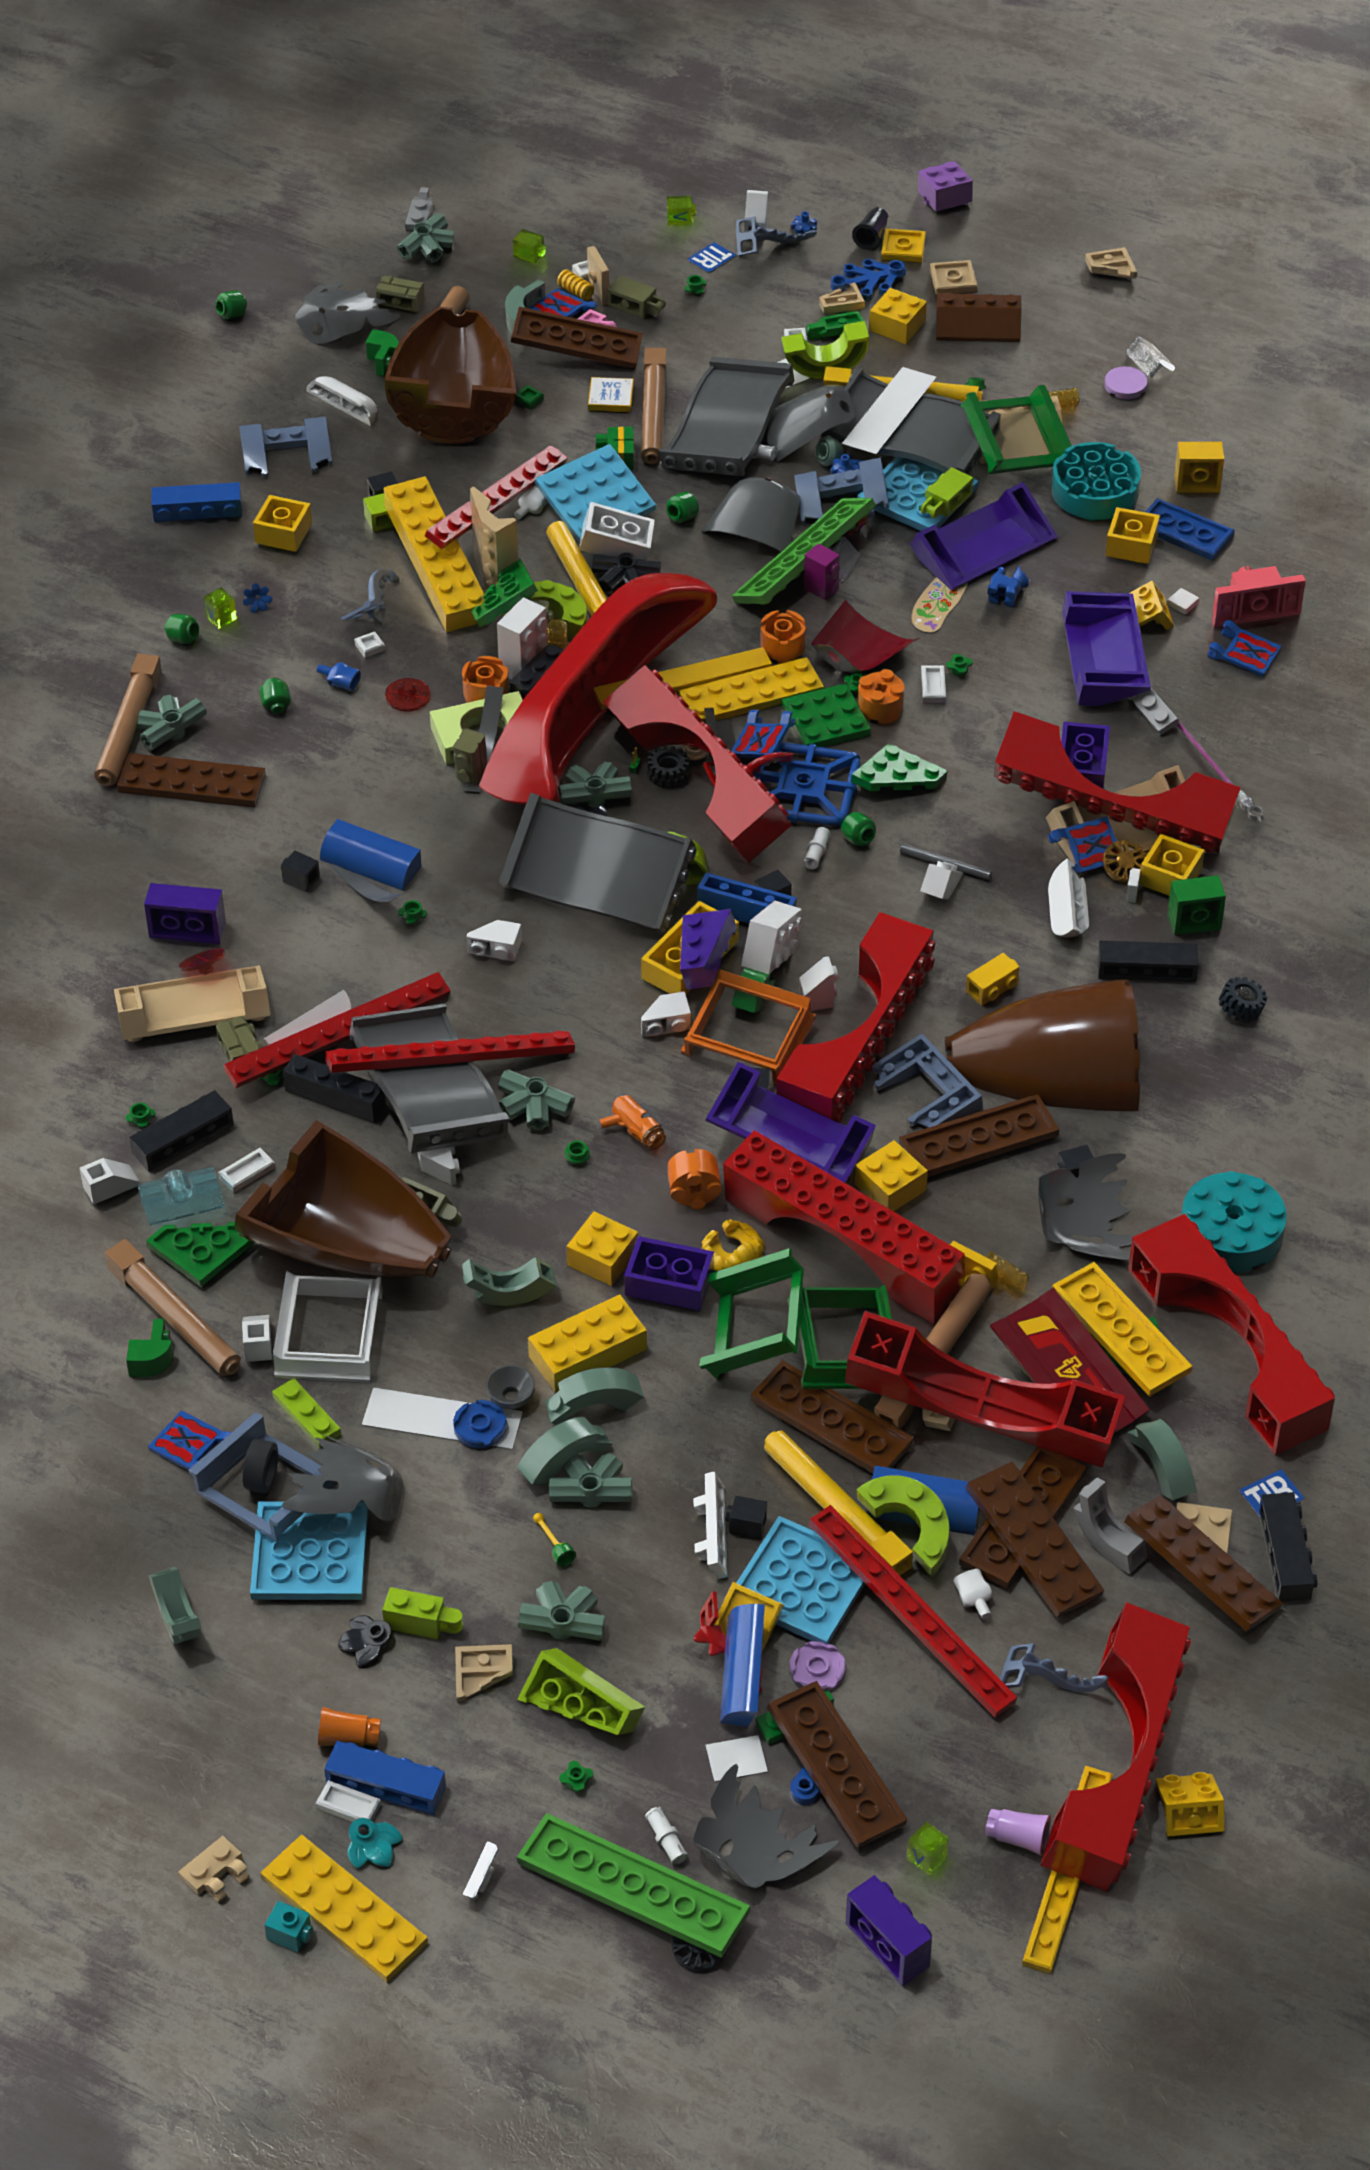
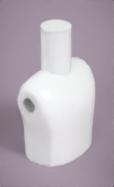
M536 485L519 498L520 508L514 513V516L520 520L528 512L539 514L549 503Z
M972 1569L956 1576L953 1581L963 1606H976L981 1619L989 1618L991 1612L986 1601L992 1598L993 1593L990 1586L984 1580L979 1569Z

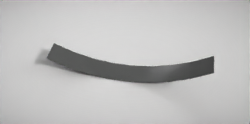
M487 685L479 732L485 735L487 761L489 762L495 742L504 688ZM481 779L478 784L465 782L462 790L480 792L481 788L479 785Z
M335 864L330 865L348 885L373 901L388 902L402 895L388 893L373 885L360 874L349 872Z

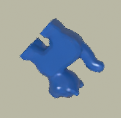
M1021 566L1017 567L1012 578L1005 576V569L1003 567L998 568V572L992 576L987 590L990 602L998 604V596L1005 597L1004 605L1014 606L1020 589L1030 585V579L1025 572L1021 571Z

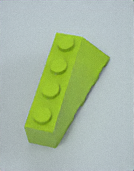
M558 1648L540 1652L517 1699L525 1703L529 1702L538 1705L539 1708L561 1713L563 1716L571 1719L581 1720L588 1725L616 1735L633 1732L645 1709V1706Z

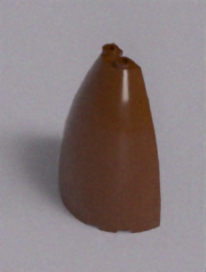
M438 306L417 322L398 343L385 376L387 401L393 408L399 421L404 426L418 432V435L423 438L448 444L474 441V438L484 434L488 435L497 429L512 409L516 386L511 355L498 331L481 311L466 309L463 314H456L453 308Z
M1129 980L1088 983L1039 993L1008 1004L974 1021L951 1036H945V1051H950V1055H947V1060L975 1088L1015 1100L1038 1094L1044 1105L1052 1107L1104 1111H1139L1140 1083L1138 1069H1140V1049H1137L1139 1030L1136 1004Z
M317 1120L290 1150L287 1168L272 1186L263 1182L235 1216L236 1232L239 1233V1236L251 1242L321 1268L357 1275L386 1277L427 1276L432 1279L438 1270L440 1261L446 1262L452 1250L448 1247L451 1235L410 1186L385 1164L351 1140Z

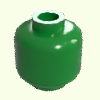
M233 290L218 295L215 301V309L222 318L228 320L242 317L245 314L247 300L241 292Z
M689 492L676 494L668 499L666 506L667 515L676 523L687 522L697 516L699 512L698 501Z
M173 614L165 623L166 636L173 643L191 644L199 635V624L191 615Z
M269 678L261 685L259 694L265 710L278 714L282 713L291 704L289 687L283 680Z
M853 812L843 820L841 833L846 840L855 846L862 847L874 839L876 825L872 819L863 813Z

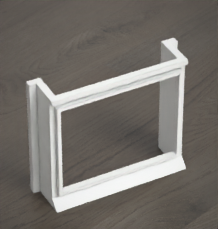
M286 1270L273 1350L275 1378L370 1383V1354L378 1299H382L383 1295L381 1277H377V1279L300 1276ZM297 1295L367 1298L359 1355L288 1352Z

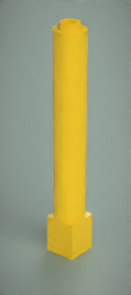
M826 366L823 386L840 385L846 387L852 374V369ZM872 376L887 384L893 380L891 377ZM932 382L924 392L925 394L944 396L962 402L967 398V393L975 392L979 401H982L983 391H979V386ZM826 394V397H831V394Z
M562 521L553 522L548 526L546 535L592 617L597 609L607 600V597L581 550H579L567 525Z
M773 1431L766 1437L764 1450L823 1509L832 1505L899 1576L912 1568L913 1551L892 1531L887 1533L784 1431Z

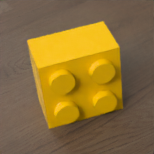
M889 288L870 310L869 331L907 344L926 322L927 301Z
M1178 442L1174 473L1176 493H1220L1224 466L1222 442Z
M269 495L253 521L255 543L297 552L312 525L311 504Z
M1116 507L1107 535L1105 556L1149 564L1158 537L1160 515Z
M1160 834L1141 864L1139 885L1170 896L1171 881L1192 879L1199 876L1202 871L1205 850Z
M893 1140L855 1164L854 1184L866 1196L895 1211L927 1190L928 1170Z
M593 1211L566 1246L567 1266L612 1286L629 1264L638 1238V1231Z

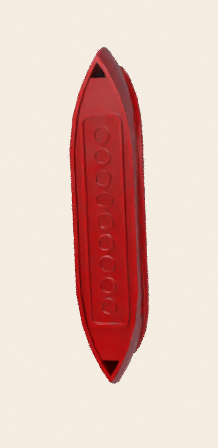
M676 573L642 575L617 589L597 609L523 699L501 734L485 768L479 787L488 795L504 802L527 804L530 793H534L542 798L559 803V784L567 764L580 744L609 710L608 708L600 709L594 697L593 688L628 680L644 665L647 666L715 608L717 592L706 582L698 578Z

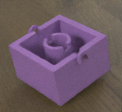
M955 161L946 162L943 165L928 167L918 171V193L923 197L925 205L929 204L937 212L973 202V180Z

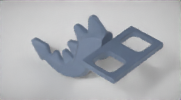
M755 216L736 220L738 256L757 253V240L794 243L815 237L817 234V230L807 231L805 234L799 233L794 235L790 233L786 235L785 231L777 232L776 228L764 229L763 227H758L756 229ZM751 220V231L741 233L740 224ZM753 240V249L742 252V242Z
M379 569L371 574L368 581L369 601H366L364 606L341 617L342 621L357 619L368 614L370 618H374L377 622L382 623L383 619L380 611H385L386 606L384 601L381 600L385 593L380 588L385 587L383 581L387 583L388 579L391 583L399 581L398 575L392 569Z
M1034 1643L1011 1646L1000 1676V1680L1005 1684L1008 1674L1019 1672L1015 1682L1005 1684L1008 1688L1021 1687L1026 1672H1028L1030 1676H1042L1063 1689L1082 1693L1092 1692L1099 1688L1107 1689L1109 1681L1108 1676L1105 1675L1092 1677L1093 1682L1087 1678H1084L1083 1682H1081L1076 1675L1068 1677V1671L1055 1668L1051 1659H1038L1033 1654L1036 1647ZM1028 1649L1022 1660L1013 1661L1017 1651Z

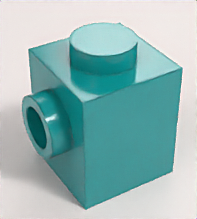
M277 1901L264 1924L267 1940L299 1952L303 1943H308L313 1933L310 1913Z

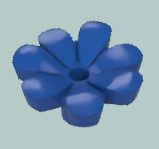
M803 211L801 216L795 217L790 227L795 228L794 231L798 234L802 230L805 234L807 231L817 230V220L814 218L810 219L809 212Z
M843 454L841 460L838 458L833 460L831 473L836 474L859 469V466L855 459L850 460L849 455Z
M258 583L252 584V590L245 589L243 592L247 596L243 600V604L245 606L251 605L250 611L252 613H256L258 608L261 611H266L268 609L266 603H271L273 599L272 596L267 595L269 592L268 587L263 586L259 588Z

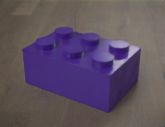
M1063 722L1061 742L1071 763L1085 778L1104 789L1110 726Z
M150 883L144 902L150 938L221 944L226 926L221 889Z
M638 1236L624 1275L625 1295L701 1311L709 1288L708 1274L714 1273V1251Z
M873 1875L847 1894L846 1925L902 1987L930 1967L932 1934L929 1928L923 1923L920 1924L913 1917V1913L907 1904L898 1901L894 1896L893 1890L886 1882H881Z

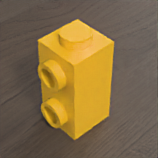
M1001 953L966 975L965 992L983 1006L987 1002L995 1000L1006 990L1012 989L1017 985L1020 966L1005 953Z

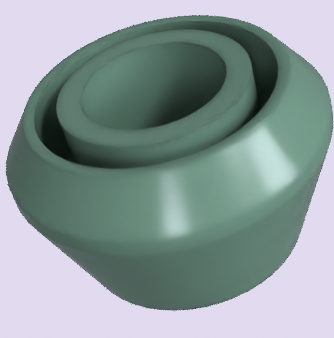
M825 436L817 443L816 457L823 466L832 465L833 460L836 458L841 460L844 449L839 441L830 436Z

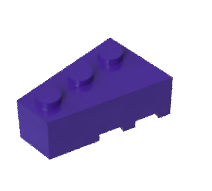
M731 909L683 915L680 971L687 989L710 987L722 964L721 958L724 951L727 952L729 948V940L732 934L735 935L737 931Z

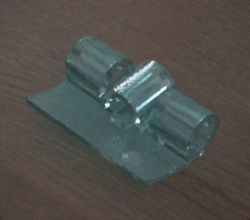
M213 1166L187 1173L179 1169L172 1170L166 1173L162 1179L137 1185L142 1207H144L149 1225L224 1207Z

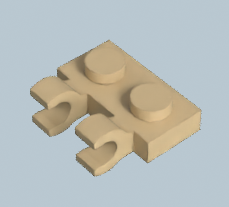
M221 1836L178 1871L179 1878L197 1895L207 1891L218 1903L227 1896V1893L223 1890L225 1885L219 1879L228 1872L239 1884H242L250 1876L245 1872L248 1867L241 1861L243 1859L242 1853L224 1836Z

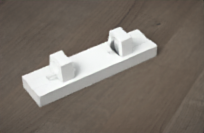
M716 1472L705 1474V1495L693 1499L694 1509L698 1515H706L707 1540L695 1544V1554L700 1561L707 1560V1565L714 1572L715 1577L721 1579L728 1577L725 1486Z

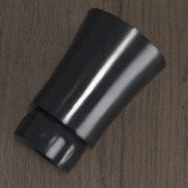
M873 208L861 223L853 229L852 238L857 246L865 250H871L878 245L889 217L885 209Z

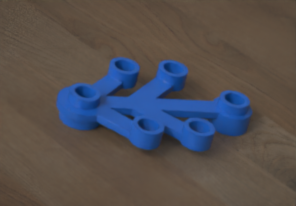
M865 259L862 262V268L854 264H845L843 267V274L845 276H833L830 287L832 291L840 288L843 292L851 283H856V285L867 283L860 290L864 301H870L873 290L880 279L886 278L885 282L879 285V294L883 296L889 288H892L896 279L906 275V267L899 260H893L887 265L875 262L872 259ZM855 274L861 275V276L854 277V278H850V279H847V278H846V277H853V276H855Z

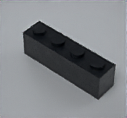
M1099 940L1098 979L1197 981L1199 966L1198 944Z
M295 1054L283 1070L285 1091L374 1123L386 1106L385 1094L377 1083L346 1072L331 1073L327 1065Z
M216 1090L203 1095L196 1101L179 1108L176 1112L159 1119L154 1124L130 1136L132 1154L149 1172L234 1125L232 1108Z
M1294 1492L1262 1494L1259 1514L1277 1598L1280 1601L1311 1599L1313 1588H1317L1318 1580L1316 1571H1312L1310 1566L1312 1565V1551L1310 1548H1306L1305 1544L1307 1542V1529L1305 1525H1301L1300 1521L1302 1519L1301 1504L1296 1503Z

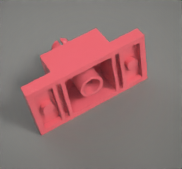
M1246 566V569L1242 567L1238 572L1232 573L1230 586L1216 588L1212 624L1216 628L1222 627L1227 620H1231L1235 624L1299 615L1301 614L1306 580L1303 575L1281 578L1276 566L1251 569L1249 566Z

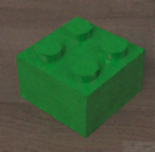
M1219 875L1171 881L1167 915L1174 935L1222 929L1226 894Z

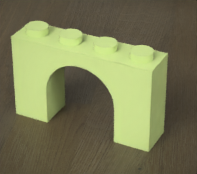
M519 691L504 694L502 697L498 726L503 730L523 701ZM485 699L430 711L431 730L446 765L455 763L453 745L459 739L463 729L481 724Z

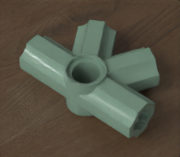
M437 213L427 221L415 224L414 232L397 245V251L405 260L412 258L421 251L426 260H429L431 263L438 262L443 257L442 248H453L454 231L445 230L448 228V222L444 215Z
M171 695L162 696V699L158 701L160 713L141 710L138 714L137 727L139 730H145L140 734V739L150 751L168 739L178 740L185 735L187 727L207 715L206 708L197 698L180 708L177 698Z
M606 761L598 766L593 775L584 768L575 765L570 768L566 775V782L569 784L559 785L561 804L587 803L589 806L598 807L605 804L606 800L632 797L630 777L617 778L618 769L612 763Z
M507 1070L503 1072L498 1084L499 1091L509 1094V1096L499 1101L502 1112H506L510 1121L526 1112L527 1127L532 1128L534 1131L543 1130L549 1126L548 1110L564 1117L569 1116L573 1110L575 1096L548 1086L541 1077L528 1078Z
M610 1453L603 1454L592 1468L582 1454H577L562 1466V1470L568 1478L549 1479L550 1502H581L582 1505L589 1508L597 1507L602 1502H632V1477L616 1478L623 1470V1464L616 1456Z
M553 1581L545 1582L536 1589V1596L540 1605L522 1603L518 1628L548 1632L553 1638L558 1640H565L570 1636L599 1641L602 1639L605 1615L589 1613L597 1605L598 1598L586 1586H579L565 1599L559 1583Z

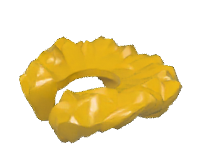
M732 1219L725 1220L722 1223V1228L727 1237L737 1239L741 1243L733 1253H728L722 1249L719 1232L711 1230L702 1241L701 1249L714 1251V1270L716 1271L760 1258L765 1251L764 1241L756 1230L747 1223Z

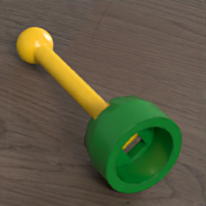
M536 1513L533 1516V1520L535 1523L540 1524L553 1543L552 1556L556 1564L560 1567L571 1564L576 1558V1552L572 1546L566 1542L559 1544L544 1522L543 1514Z

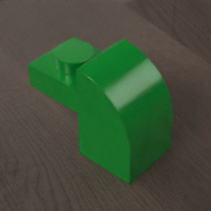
M372 329L366 340L367 359L375 360L376 375L385 376L399 341L391 333Z
M745 968L741 974L743 977L771 986L775 985L776 979L770 978L771 973L766 974ZM735 990L731 1006L755 1013L762 1009L764 999Z
M153 1319L150 1340L129 1339L126 1358L129 1377L155 1376L164 1372L172 1364L174 1359L172 1340H170V1330L165 1328L164 1319Z

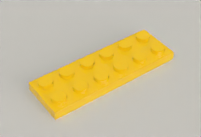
M808 657L685 688L679 690V696L684 699L691 710L698 714L704 724L746 714L750 710H761L781 705V699L824 689V686Z
M1095 1262L1052 1285V1288L1054 1287L1084 1327L1149 1397L1192 1373L1193 1366Z
M302 1834L260 1872L261 1879L293 1906L310 1913L311 1921L386 1983L428 1944V1937Z

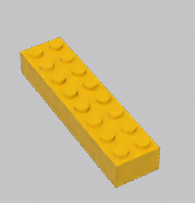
M426 476L384 487V506L446 633L478 624L472 614V610L475 606L482 605L484 593L458 540L456 539L445 548L440 549L425 537L426 531L446 517Z

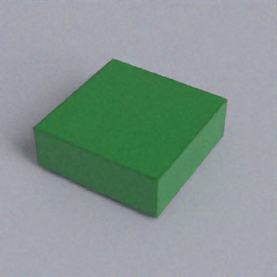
M527 385L515 394L514 402L531 410L544 400V394Z

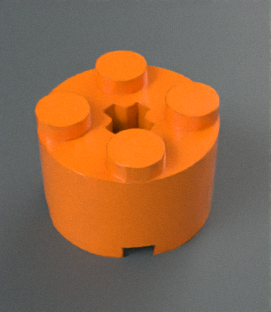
M778 610L765 615L760 627V648L763 647L768 657L777 660L779 664L798 658L806 649L804 618L800 614L786 610V613H779Z
M480 656L477 657V661L471 663L470 660L464 665L462 681L463 695L466 703L485 699L487 685L504 688L503 695L509 693L508 668L503 665L499 658Z
M883 669L880 672L861 677L858 686V706L867 721H870V719L878 720V724L896 721L901 716L904 708V683L889 669Z
M695 1149L693 1153H686L685 1150L675 1154L669 1160L667 1174L671 1198L676 1202L699 1210L721 1193L722 1186L716 1157L711 1152Z

